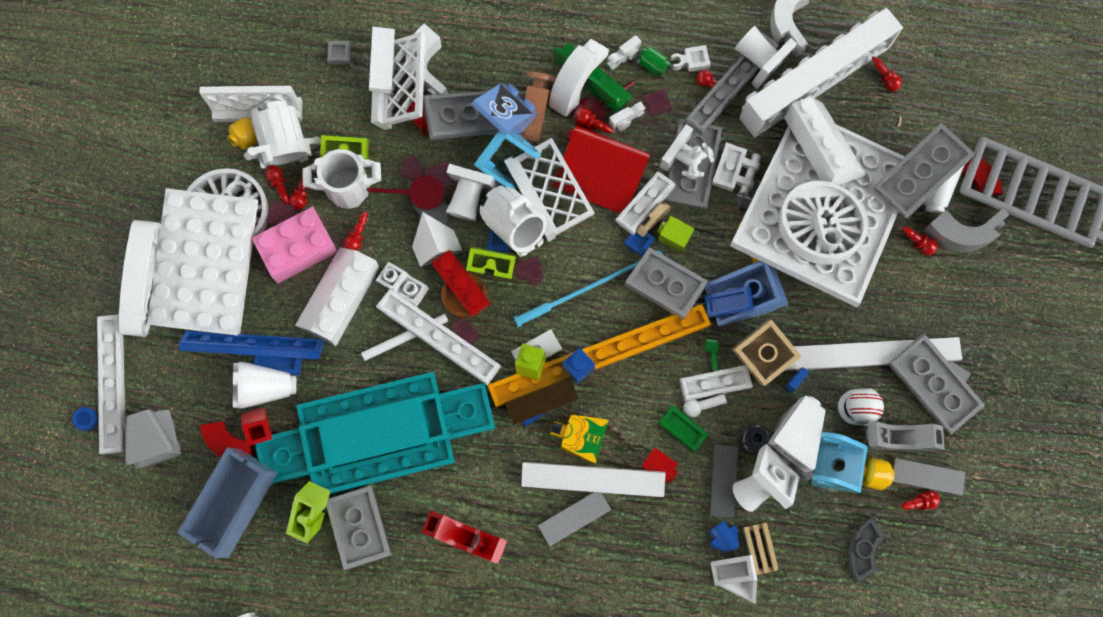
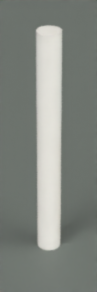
M445 313L434 318L440 324L448 322ZM406 331L361 354L366 361L417 336L410 331Z

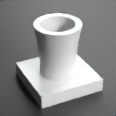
M754 26L741 39L734 50L747 57L761 69L751 85L758 89L783 64L797 43L790 38L777 51L764 38L757 27Z
M449 164L447 174L453 181H457L458 184L446 213L457 218L476 222L477 208L482 189L491 191L493 188H496L497 183L491 175Z
M766 444L759 450L752 475L733 484V493L738 503L750 512L755 511L771 495L787 509L794 503L800 476Z

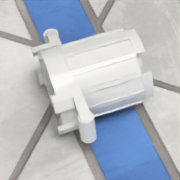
M285 100L266 103L267 108L259 112L258 108L255 107L251 111V120L259 146L249 147L244 153V158L246 160L259 159L262 169H265L266 166L284 165L298 160L300 163L308 160V156H312L311 150L316 149L321 144L320 137L303 138L296 109L293 107L292 102L288 106Z
M344 149L330 151L322 158L315 159L314 164L302 169L304 187L324 190L328 199L336 204V206L347 209L358 207L368 197L369 192L366 191L367 188L381 181L380 163L366 160L362 155H356ZM364 167H371L372 178H367ZM312 171H317L318 178H314L315 182L312 183Z
M504 186L493 188L487 193L488 200L484 207L480 205V215L485 224L510 246L519 257H523L534 250L535 245L539 248L543 244L542 236L546 230V218L530 203L524 194H520L514 188Z

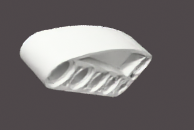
M134 220L130 228L119 306V332L123 335L146 337L149 332L150 325H147L161 227V224L158 222Z

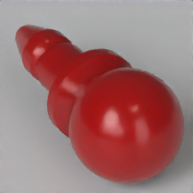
M873 56V65L883 75L881 81H885V87L889 91L900 89L902 78L894 74L893 69L889 71L880 59Z
M582 107L575 112L574 117L578 124H587L588 128L593 125V127L601 129V131L606 133L614 132L607 123L595 119L596 114H592L588 108Z
M270 165L265 170V177L271 182V187H276L277 193L284 204L289 205V195L283 184L286 182L285 178H282L283 171L277 165Z
M303 173L298 183V189L293 188L294 193L289 197V205L295 210H301L307 204L305 196L309 193L305 191L307 187L303 186Z
M363 212L358 218L354 231L349 230V236L343 241L344 248L356 251L361 248V239L364 238L361 233L367 222V212Z
M902 227L904 234L915 242L914 246L919 248L922 254L932 255L937 251L938 245L934 239L928 238L925 234L920 235L911 228Z
M928 490L923 494H918L915 499L906 501L901 505V508L905 510L916 508L920 510L935 509L940 504V497L935 491Z

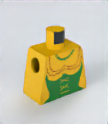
M570 415L568 425L554 421L550 435L563 438L562 450L595 466L608 420Z

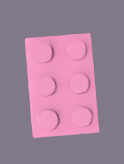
M314 207L252 237L271 277L277 284L337 253V249Z

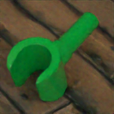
M707 339L704 351L711 352L712 372L718 371L717 352L719 343L716 340Z

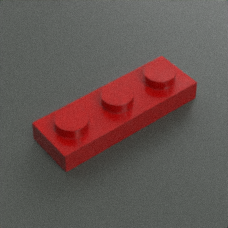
M448 250L431 262L432 266L472 318L491 305L451 250Z

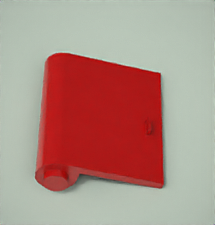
M578 125L575 129L571 128L566 139L569 141L563 158L586 199L621 214L632 201L651 154ZM559 167L556 174L557 178H563L565 172L563 167ZM554 181L552 187L559 189L561 183ZM564 184L562 191L574 195L575 188L572 185Z

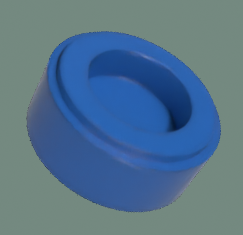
M81 407L73 414L72 422L77 429L90 431L97 426L99 416L94 409Z

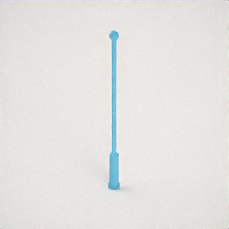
M639 261L550 304L545 303L522 315L513 317L517 327L551 311V308L634 269Z

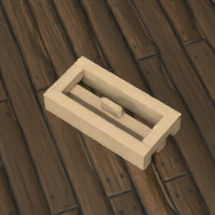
M767 522L743 527L742 530L748 554L753 556L756 575L779 570ZM759 529H762L771 567H768ZM750 531H754L762 569L758 567Z

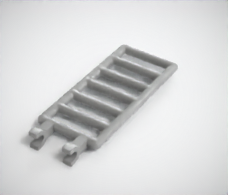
M986 137L979 138L974 150L975 155L971 158L960 187L962 195L997 210L1004 208L1010 215L1087 248H1092L1095 242L1103 244V231L1100 230L1103 222V186ZM986 147L996 151L997 155L983 193L970 187ZM1008 156L1017 160L1018 163L1002 202L992 198L991 195L1005 157ZM1026 165H1029L1039 170L1023 211L1012 206ZM1048 173L1058 177L1059 181L1046 218L1042 219L1033 215ZM1070 182L1079 186L1080 189L1067 227L1064 228L1054 224L1067 184ZM1091 191L1101 195L1088 236L1085 237L1075 233L1087 195Z

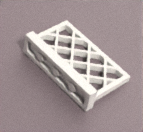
M420 32L394 40L391 93L372 91L371 123L384 130L391 129L392 124L420 118L423 115L425 35ZM417 41V47L411 53L409 48ZM400 46L401 49L394 58L395 48ZM407 52L410 56L402 65L400 61ZM414 60H416V67L411 73L408 71V69L412 65ZM398 65L401 69L394 77V69ZM407 73L409 77L407 78L405 83L401 85L399 81L404 76V74ZM415 80L416 87L410 94L407 89ZM397 85L400 89L393 98V89ZM406 93L409 97L401 106L398 102ZM414 101L415 111L408 113L406 110ZM395 106H397L399 110L395 114V116L392 117V110Z
M292 86L200 87V95L212 110V120L214 122H236L243 117L252 119L251 111L255 107L260 112L267 108L266 103L282 100L286 101L287 106L292 102L293 107L296 109L298 120L302 121L301 97H296Z
M552 138L535 147L542 153V150L551 146L554 151L552 160L542 157L536 159L525 152L514 159L510 157L504 161L521 194H524L530 203L545 216L547 225L544 235L548 242L556 238V235L595 214ZM527 158L535 160L533 170L523 169L520 162ZM539 161L550 164L547 175L536 172ZM554 165L564 168L565 172L562 179L551 176ZM534 176L546 179L543 189L533 187ZM549 180L561 183L558 193L546 190ZM564 184L574 186L575 192L573 197L561 194ZM545 194L557 197L553 208L543 205L542 202ZM560 198L572 201L569 212L557 209ZM575 202L585 205L587 212L582 215L573 214L572 210ZM555 213L567 216L565 224L558 228L553 223Z

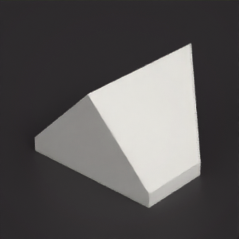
M422 212L412 246L420 268L430 265L431 262L448 250H451L454 255L462 252L454 230Z
M752 555L710 562L715 586H720L756 604L757 576Z

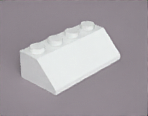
M808 97L793 102L790 105L784 119L821 181L841 185L866 175L822 102L813 97Z
M340 247L295 326L336 346L380 269L377 261L356 250Z

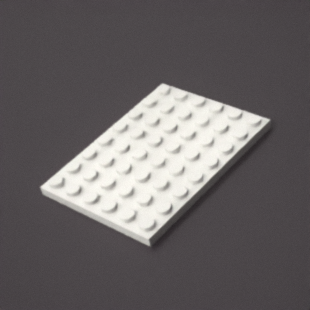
M836 125L866 174L864 177L839 186L851 192L863 206L868 220V232L863 244L848 259L831 265L812 263L796 255L786 245L778 225L779 213L787 195L800 184L810 181H821L788 126L730 246L848 304L858 307L898 214V211L873 187L905 156ZM830 201L829 207L831 208L836 201ZM841 202L835 211L838 212L846 208V206ZM849 213L841 218H849L854 216L852 215V213ZM857 225L849 226L858 229ZM793 229L791 232L794 234L802 229ZM811 233L797 240L803 244ZM849 236L853 240L857 241V238ZM813 238L807 248L814 251L815 241Z

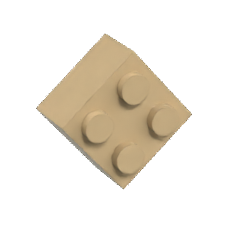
M772 320L765 321L732 348L737 357L760 385L766 386L802 357Z

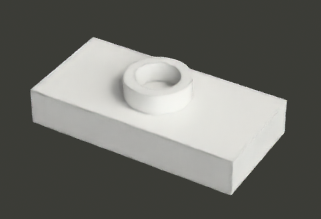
M551 329L525 343L544 349L546 359L562 351V347ZM521 346L511 351L515 361Z

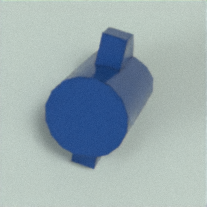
M722 521L709 530L714 538L709 543L713 549L720 550L726 554L739 547L738 529L735 525L729 528L725 521Z

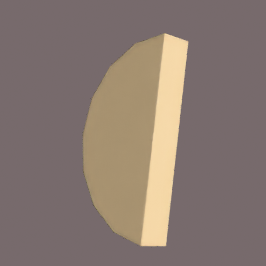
M664 202L660 203L648 215L649 218L639 226L637 233L644 237L670 211L671 207Z

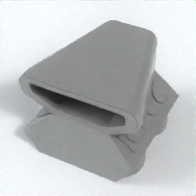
M144 410L126 417V423L124 424L126 432V466L134 463L135 469L146 468L176 458L181 454V444L177 440L174 429L175 422L171 418L170 410L157 412Z

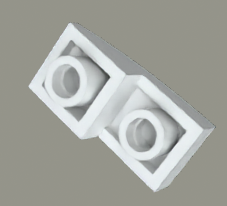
M390 262L387 263L376 279L378 283L387 289L393 290L416 307L429 290L427 285L411 277L406 271Z

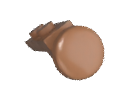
M528 71L525 76L533 77L532 85L527 86L525 99H528L535 105L536 108L534 110L538 115L520 135L525 140L539 142L547 101L551 93L549 89L550 81L555 82L557 77L548 73Z

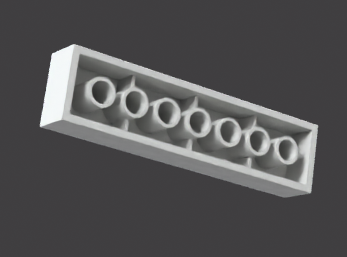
M887 8L881 12L875 11L867 18L866 22L863 24L859 22L850 29L848 34L844 35L842 33L836 37L830 46H822L817 50L816 55L811 58L809 56L804 58L795 69H787L777 81L773 79L760 92L754 91L745 99L746 103L742 107L739 119L753 137L756 138L783 120L793 102L808 97L816 98L870 62L873 56L877 57L888 50L898 37L903 26Z

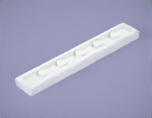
M389 289L377 304L376 308L484 384L488 385L501 368L500 364L393 290Z
M119 314L97 317L99 454L102 455L125 452L126 443L124 428L123 334L119 332Z
M523 462L521 486L664 497L665 472Z

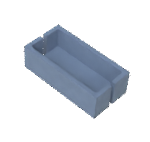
M227 447L180 527L178 534L193 544H199L198 547L214 558H229L278 472L262 462H256V458L241 449Z

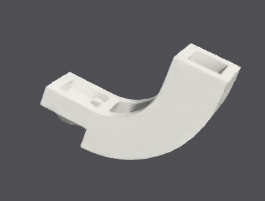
M776 0L770 18L772 36L778 44L782 41L786 43L792 38L797 43L792 51L795 57L803 54L808 43L795 26L792 14L806 6L810 0Z
M423 24L414 33L421 32L425 35L423 93L426 91L428 95L448 94L447 88L427 70L430 58L442 46L440 37L426 24ZM417 41L409 48L411 53L417 47ZM406 52V60H407L410 55ZM414 60V62L408 69V71L411 73L416 67V60ZM414 80L413 83H412V85L414 86V88L416 87V81H415V80Z
M590 39L583 47L579 45L566 60L555 80L550 94L549 107L567 117L578 106L584 83L591 72L608 56L609 49L593 39Z

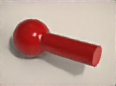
M709 70L698 72L696 82L699 86L713 88L717 84Z

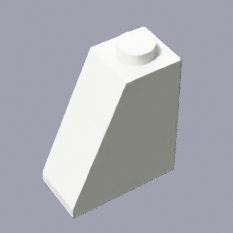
M804 396L796 402L768 442L771 447L805 473L813 471L816 467L825 416V409L820 406L821 403L811 396Z

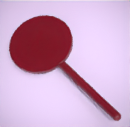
M630 81L623 88L627 90L635 84V81ZM594 98L579 100L578 106L571 112L573 124L591 131L597 129L593 125L588 128L587 124H578L574 117L575 112L582 107L588 108L592 114H596L595 119L604 122L606 116L604 106L606 104Z
M429 175L416 178L411 183L409 190L367 188L366 190L367 192L409 194L411 202L423 210H431L438 207L445 197V189L441 181Z

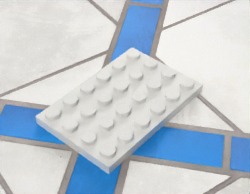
M166 188L147 325L237 336L240 334L253 244L252 237L254 236L258 207L257 199Z

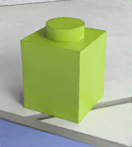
M670 216L667 222L663 220L657 231L660 234L658 241L681 254L691 238L694 228Z
M522 343L515 362L517 375L539 381L546 363L545 350Z

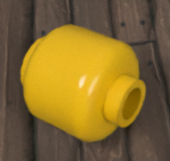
M243 117L229 126L228 131L230 135L227 138L233 147L238 146L240 149L246 150L258 143L250 118Z
M867 457L862 485L876 490H884L890 486L895 474L890 463L882 459Z

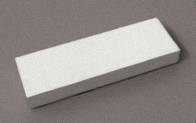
M372 28L369 91L391 93L395 29Z
M658 171L616 218V223L634 235L639 226L649 218L648 215L675 188V183Z
M745 365L679 379L684 402L753 387L749 370Z

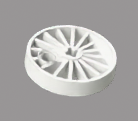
M235 169L213 170L200 176L187 189V191L207 193L203 188L209 184L214 194L236 197L239 191H244V194L240 197L261 199L262 205H258L257 212L262 213L260 218L256 217L255 223L257 226L254 229V236L264 232L269 218L268 201L259 183L245 172ZM228 178H235L234 181L228 185ZM220 179L222 183L221 194H219L214 184V181ZM255 187L258 192L252 194L251 190Z
M810 181L795 187L785 198L778 218L780 234L786 245L802 259L822 265L836 264L848 259L863 244L868 232L867 215L859 200L847 189L827 181ZM836 201L834 205L830 208L829 202ZM842 202L846 208L836 212V208ZM849 213H852V215L854 216L849 218H841ZM857 225L858 229L849 226ZM793 229H802L794 234L791 232ZM811 233L803 244L797 240ZM849 236L857 238V241L853 240ZM813 238L815 241L814 251L807 248Z

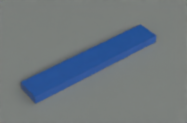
M187 330L179 342L180 351L318 360L324 346L323 339L238 334L237 336Z

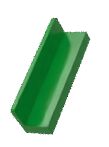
M569 42L561 50L555 46L553 48L554 61L563 67L576 48ZM598 66L591 72L584 83V86L616 113L632 99V95Z

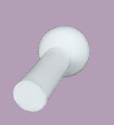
M722 394L699 402L697 400L686 401L683 405V412L690 418L697 417L701 410L727 403L726 397Z

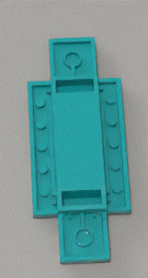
M430 372L296 405L300 421L299 428L273 434L271 440L257 443L255 446L258 461L278 472L272 484L310 475L312 483L330 490V494L454 464L455 459L450 440L496 428L484 383L439 394L435 373ZM426 444V445H424V446H420V447H416V448H412V449H408V450H404V451H400V452H396V453H392V454H388V455H384V456H380V457H376V458H372V459H368V460H364V461H360V462H356V463L347 464V465H343V466H339V467L333 468L334 466H338V465H342V464H346V463H350V462H354V461H358V460H362V459H366V458H370V457H374V456H378V455H382V454H386V453H390V452H394V451H398V450H402V449H406V448H410V447H415V446H419V445Z

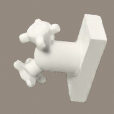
M685 125L663 156L660 168L668 171L673 162L678 159L689 166V171H682V175L687 176L689 179H697L704 176V172L698 171V165L706 158L712 163L714 161L713 151L705 143H701L702 148L700 146L693 148L689 146L687 142L691 138L693 128Z

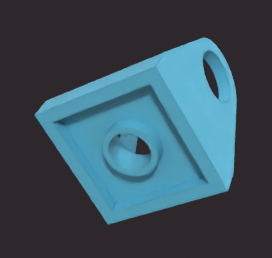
M499 130L474 165L487 175L493 176L496 181L505 187L516 189V183L491 162V158L505 140L515 144L536 159H539L541 153L520 134L504 135Z
M822 432L811 485L814 487L861 493L868 446L844 435ZM844 460L845 468L840 472H836L834 470L835 462Z

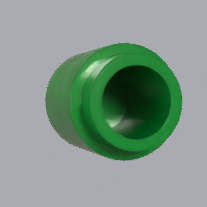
M652 46L648 49L644 47L638 56L640 60L639 65L655 76L659 75L662 77L671 64L667 60V56Z

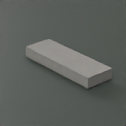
M898 458L893 459L892 469L895 474L892 483L963 496L966 472Z
M593 492L539 524L538 527L548 545L552 546L611 511V508L601 492Z

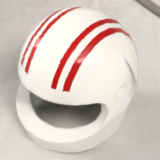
M871 388L847 391L842 395L838 403L840 417L853 425L867 426L868 422H876L881 418L884 410L881 396ZM845 400H846V409H847V412H848L849 416H850L853 420H851V419L846 415V413H845V411H844V403H845Z

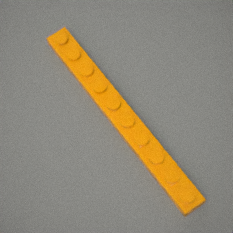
M701 304L691 308L684 320L676 315H672L582 350L596 365L595 370L708 328L711 324ZM573 353L545 363L539 381L515 374L489 384L488 388L496 408L505 405L507 401L568 378L569 375L562 369V362Z

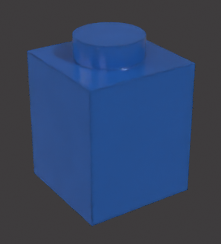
M581 348L562 362V369L571 377L576 385L591 374L596 366Z

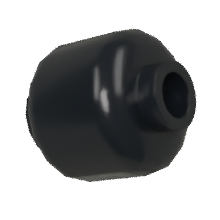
M752 424L740 432L738 444L745 454L758 456L761 447L766 444L770 447L768 442L771 436L765 427L759 424Z

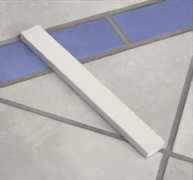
M959 337L929 339L948 362L962 360ZM914 340L795 346L794 348L802 357L784 371H796L803 367L806 370L884 366L888 365L889 361Z

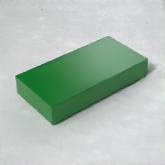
M673 405L657 423L692 453L698 449L709 435Z

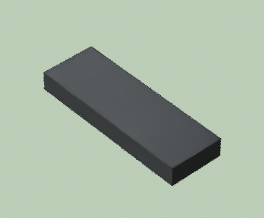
M714 445L709 516L734 518L735 496L733 484L736 482L738 447Z

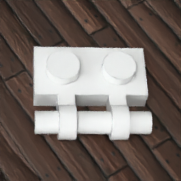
M726 143L712 185L733 192L736 184L741 187L739 193L745 192V195L748 196L749 191L754 186L753 179L755 173L760 168L759 161L761 156L759 154H752L751 159L745 158L747 149ZM741 167L747 169L745 177L739 175Z

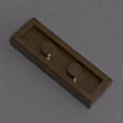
M571 377L507 401L505 405L511 421L515 425L576 401L579 398Z

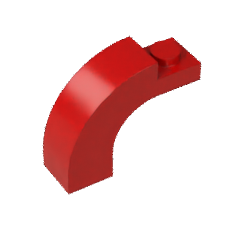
M431 510L421 532L496 564L499 563L507 543L502 538Z

